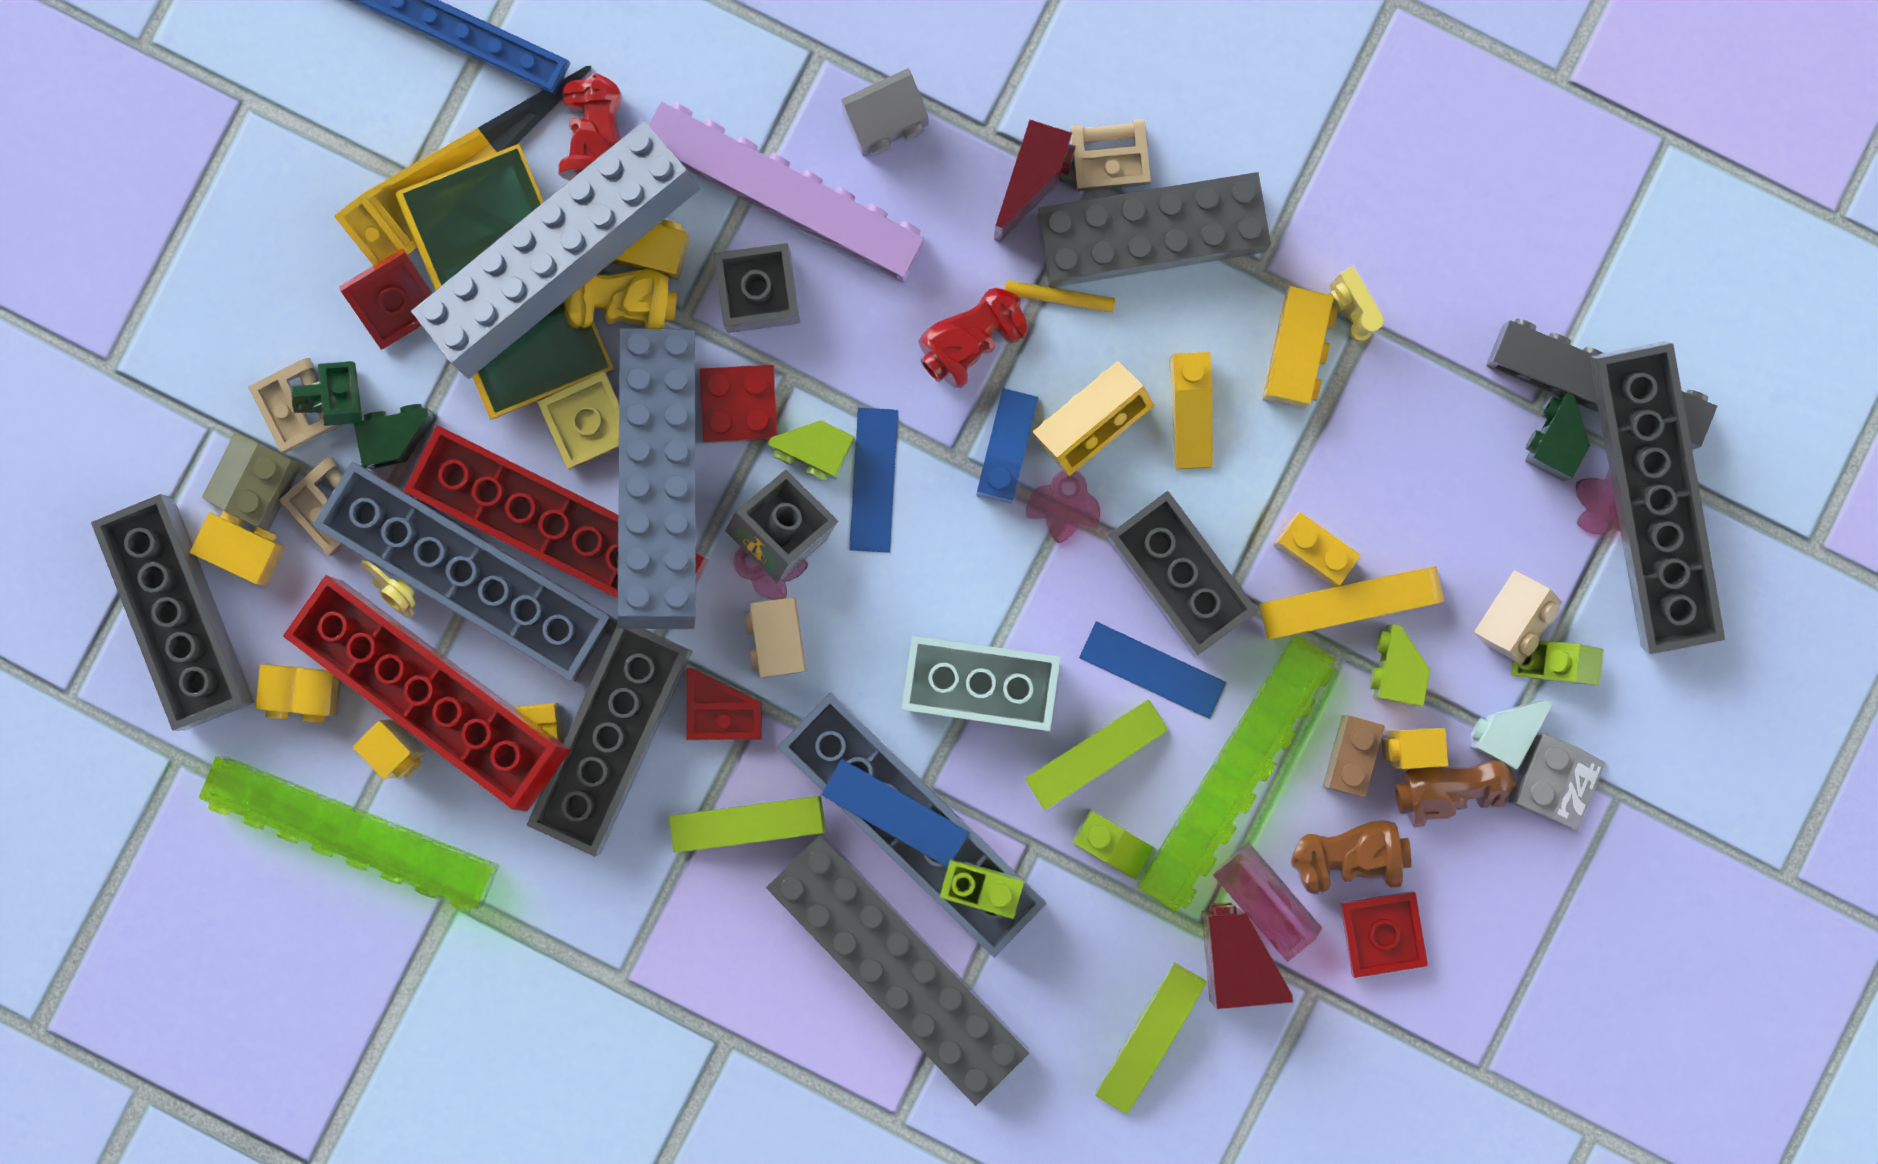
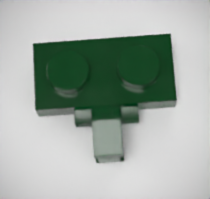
M355 362L318 364V382L304 386H291L294 413L323 412L324 426L362 423Z

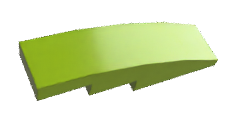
M1147 699L1024 779L1045 811L1169 730L1151 701Z
M821 795L669 816L673 853L826 833Z
M1173 963L1138 1017L1134 1029L1117 1053L1115 1062L1098 1086L1095 1093L1096 1097L1125 1114L1129 1113L1187 1019L1207 983L1206 980L1181 965Z

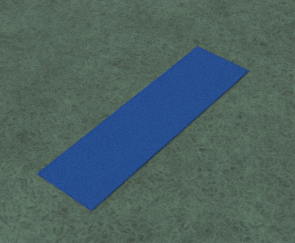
M858 408L849 549L851 551L890 553L898 410Z
M1097 621L1079 656L1082 660L1209 719L1226 685L1224 680Z
M843 759L840 760L821 794L948 867L950 860H954L969 834V831Z

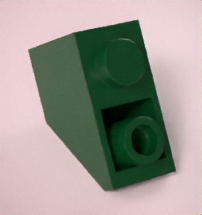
M1566 392L1557 399L1552 397L1542 414L1546 421L1541 431L1535 430L1525 447L1529 451L1525 462L1563 482L1573 479L1590 447L1575 397L1571 393Z
M411 404L400 407V413L386 416L385 411H377L363 415L364 420L362 423L354 424L362 466L371 470L407 462L434 422V412L428 408H422V404Z

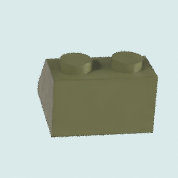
M234 432L202 498L256 527L270 530L282 506L279 499L290 490L302 464L240 433Z

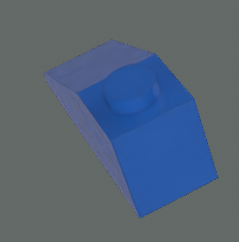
M1005 388L1002 389L976 496L1012 504L1038 396Z

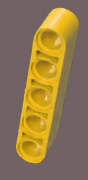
M1431 566L1260 603L1259 607L1266 639L1270 640L1445 601L1437 566Z

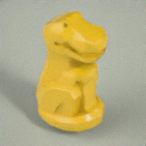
M652 269L630 271L610 276L595 275L563 302L564 314L567 323L576 329L578 327H583V329L589 327L593 323L594 309L598 308L605 310V320L608 324L622 321L632 325L644 326L645 329H663L664 321L674 322L677 292L668 291V276Z

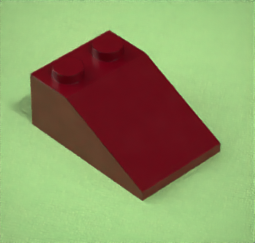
M1029 119L997 218L994 240L1001 242L1058 184L1061 173L1069 174L1076 149L1075 145L1070 144L1072 132Z

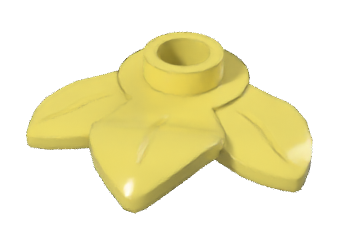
M366 560L362 561L360 566L374 577L373 585L382 589L380 594L383 599L401 615L411 618L414 615L412 608L416 603L412 598L415 592L410 585L401 579L395 581L386 576L373 563Z

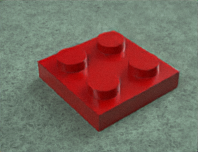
M403 248L339 286L341 293L380 350L422 326L411 311L433 293Z
M773 364L700 368L704 443L770 440L771 437L778 435Z
M1415 891L1340 902L1353 978L1428 966Z

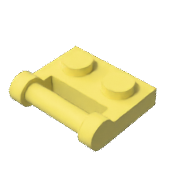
M1354 266L1340 273L1329 285L1332 290L1329 295L1334 296L1333 305L1338 308L1339 312L1344 310L1352 323L1349 333L1353 340L1357 342L1366 341L1373 332L1382 327L1384 322L1383 315Z

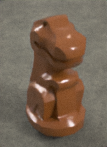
M1490 760L1473 767L1408 769L1403 772L1402 783L1395 785V797L1400 814L1407 813L1411 824L1416 828L1424 826L1428 819L1451 818L1456 815V809H1466L1467 800L1475 798L1481 808H1487L1489 805L1491 807H1504L1510 792L1514 791L1517 786L1513 773L1506 763Z
M1384 820L1372 821L1332 837L1307 834L1300 838L1291 858V866L1298 871L1304 888L1311 894L1324 893L1329 890L1331 886L1330 870H1340L1341 877L1345 882H1351L1355 877L1367 879L1383 878L1390 888L1401 887L1403 883V868H1411L1409 838L1399 837L1396 823Z

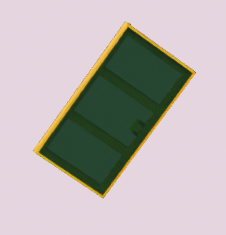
M520 144L401 189L395 193L435 290L440 288L544 203ZM562 302L473 375L472 378L489 419L492 420L538 402L602 372H612L614 368L594 321L589 327L584 329L583 327H578V329L571 327L567 323Z

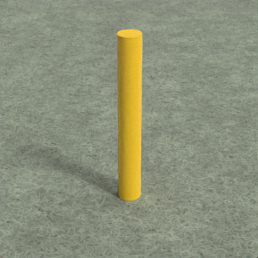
M1006 280L1005 290L1022 298L1112 313L1114 311L1115 298Z

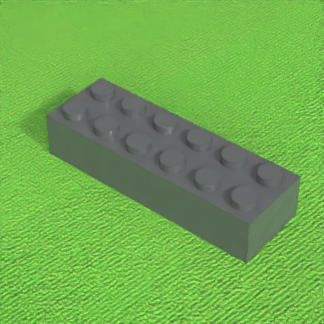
M1259 172L1040 207L1037 212L1048 287L1052 288L1266 253L1271 246Z
M159 494L92 521L91 525L172 731L189 730L255 703L197 556L189 553L193 545L174 497Z
M617 625L563 743L571 750L542 790L526 826L592 856L602 853L693 650L646 629H618Z

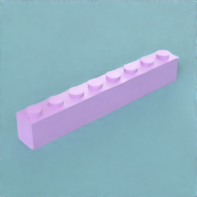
M661 101L649 126L688 171L903 283L905 282L924 246V237L919 235L921 232L919 228L906 221H901L900 224H897L887 219L888 213L873 204H868L866 208L854 202L856 197L843 188L836 187L834 191L822 185V178L808 170H803L801 174L789 168L791 163L775 153H771L768 157L756 151L758 146L745 137L738 136L737 140L727 136L724 134L726 129L712 120L706 119L702 123L691 117L693 112L677 102H673L672 106Z

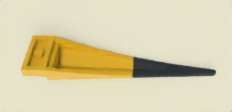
M585 66L565 77L555 96L541 91L368 189L337 212L334 218L373 266L402 248L409 255L417 245L395 193L401 189L517 145L564 98L562 93L567 83L581 80L591 70L592 66ZM484 177L415 203L428 235Z

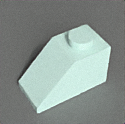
M1537 700L1489 714L1486 719L1480 718L1471 733V738L1474 739L1471 748L1495 761L1506 763L1510 769L1518 770L1553 703L1547 700Z

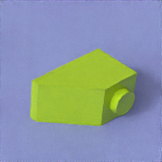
M1091 809L1071 840L1075 845L1135 880L1154 849L1153 846Z

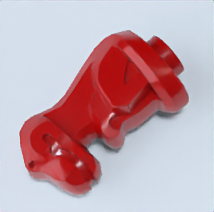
M593 73L584 80L571 81L563 89L562 96L564 98L562 100L565 107L571 112H584L583 119L573 118L570 121L569 128L573 132V136L570 142L569 156L564 157L558 164V175L567 181L572 180L621 139L616 115L622 102V93L617 84L598 73Z
M989 289L974 308L939 321L929 327L918 340L920 348L925 354L920 361L928 374L937 382L945 379L952 387L962 388L968 383L967 369L973 366L982 354L991 353L995 349V342L991 338L994 332L998 331L1008 343L1019 342V339H1024L1028 333V324L1021 311L1020 297L1004 289Z

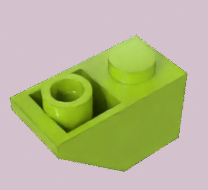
M819 420L771 437L768 446L775 450L773 457L791 466L795 460L808 466L806 473L826 482L828 476L837 480L855 442V437Z
M1387 625L1386 631H1380L1376 651L1381 653L1379 668L1374 667L1370 677L1369 687L1374 689L1373 698L1413 706H1424L1430 668L1401 625Z
M1539 641L1536 650L1526 657L1523 664L1513 660L1511 676L1600 686L1604 649L1582 644Z
M950 860L940 898L1014 919L1024 880L991 869Z

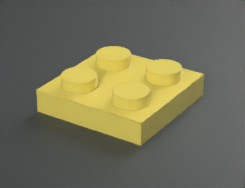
M602 372L537 402L568 470L619 448V400L606 372Z

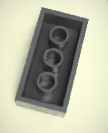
M1166 491L1105 537L1193 657L1200 655L1258 612L1169 491Z

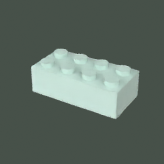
M912 635L901 710L1050 731L1061 657Z

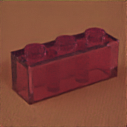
M1249 842L1224 861L1213 874L1214 878L1287 962L1316 940L1322 926Z

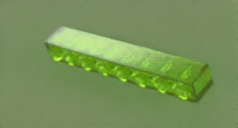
M1300 635L1292 636L1136 884L1138 889L1176 913L1180 906L1184 909L1189 906L1197 892L1193 888L1200 875L1206 877L1216 863L1217 858L1212 855L1220 843L1224 846L1227 845L1236 831L1237 827L1233 825V822L1239 812L1246 814L1255 801L1257 795L1252 792L1259 780L1264 783L1268 780L1276 767V763L1272 761L1279 749L1285 751L1294 739L1296 732L1292 728L1299 717L1305 719L1314 707L1316 700L1312 699V696L1320 685L1325 688L1333 677L1336 669L1331 666L1336 658Z
M227 756L215 757L198 798L208 802L207 808L213 812L229 816L230 812L243 816L242 822L257 829L263 830L265 825L278 830L276 836L293 843H298L299 839L313 844L311 850L328 857H332L336 853L347 857L345 863L349 866L367 871L368 866L382 871L380 877L389 882L402 884L403 880L416 885V892L431 898H436L437 894L451 899L449 903L451 906L466 912H470L472 908L478 909L484 906L500 866L497 863Z

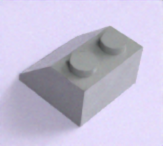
M909 68L841 99L844 118L862 156L867 153H871L872 156L879 155L892 147L891 142L902 137L905 140L913 139L924 133V127L929 125L927 111Z

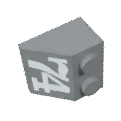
M1537 734L1516 779L1517 788L1511 791L1507 802L1578 831L1606 762L1547 734Z

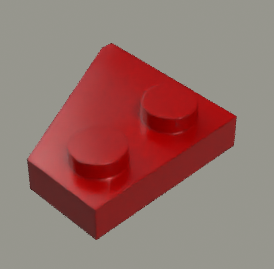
M686 668V740L762 739V702L694 668Z

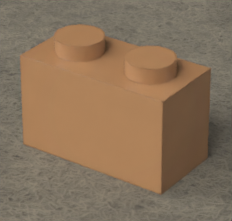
M1342 715L1323 787L1366 798L1385 725L1350 715Z

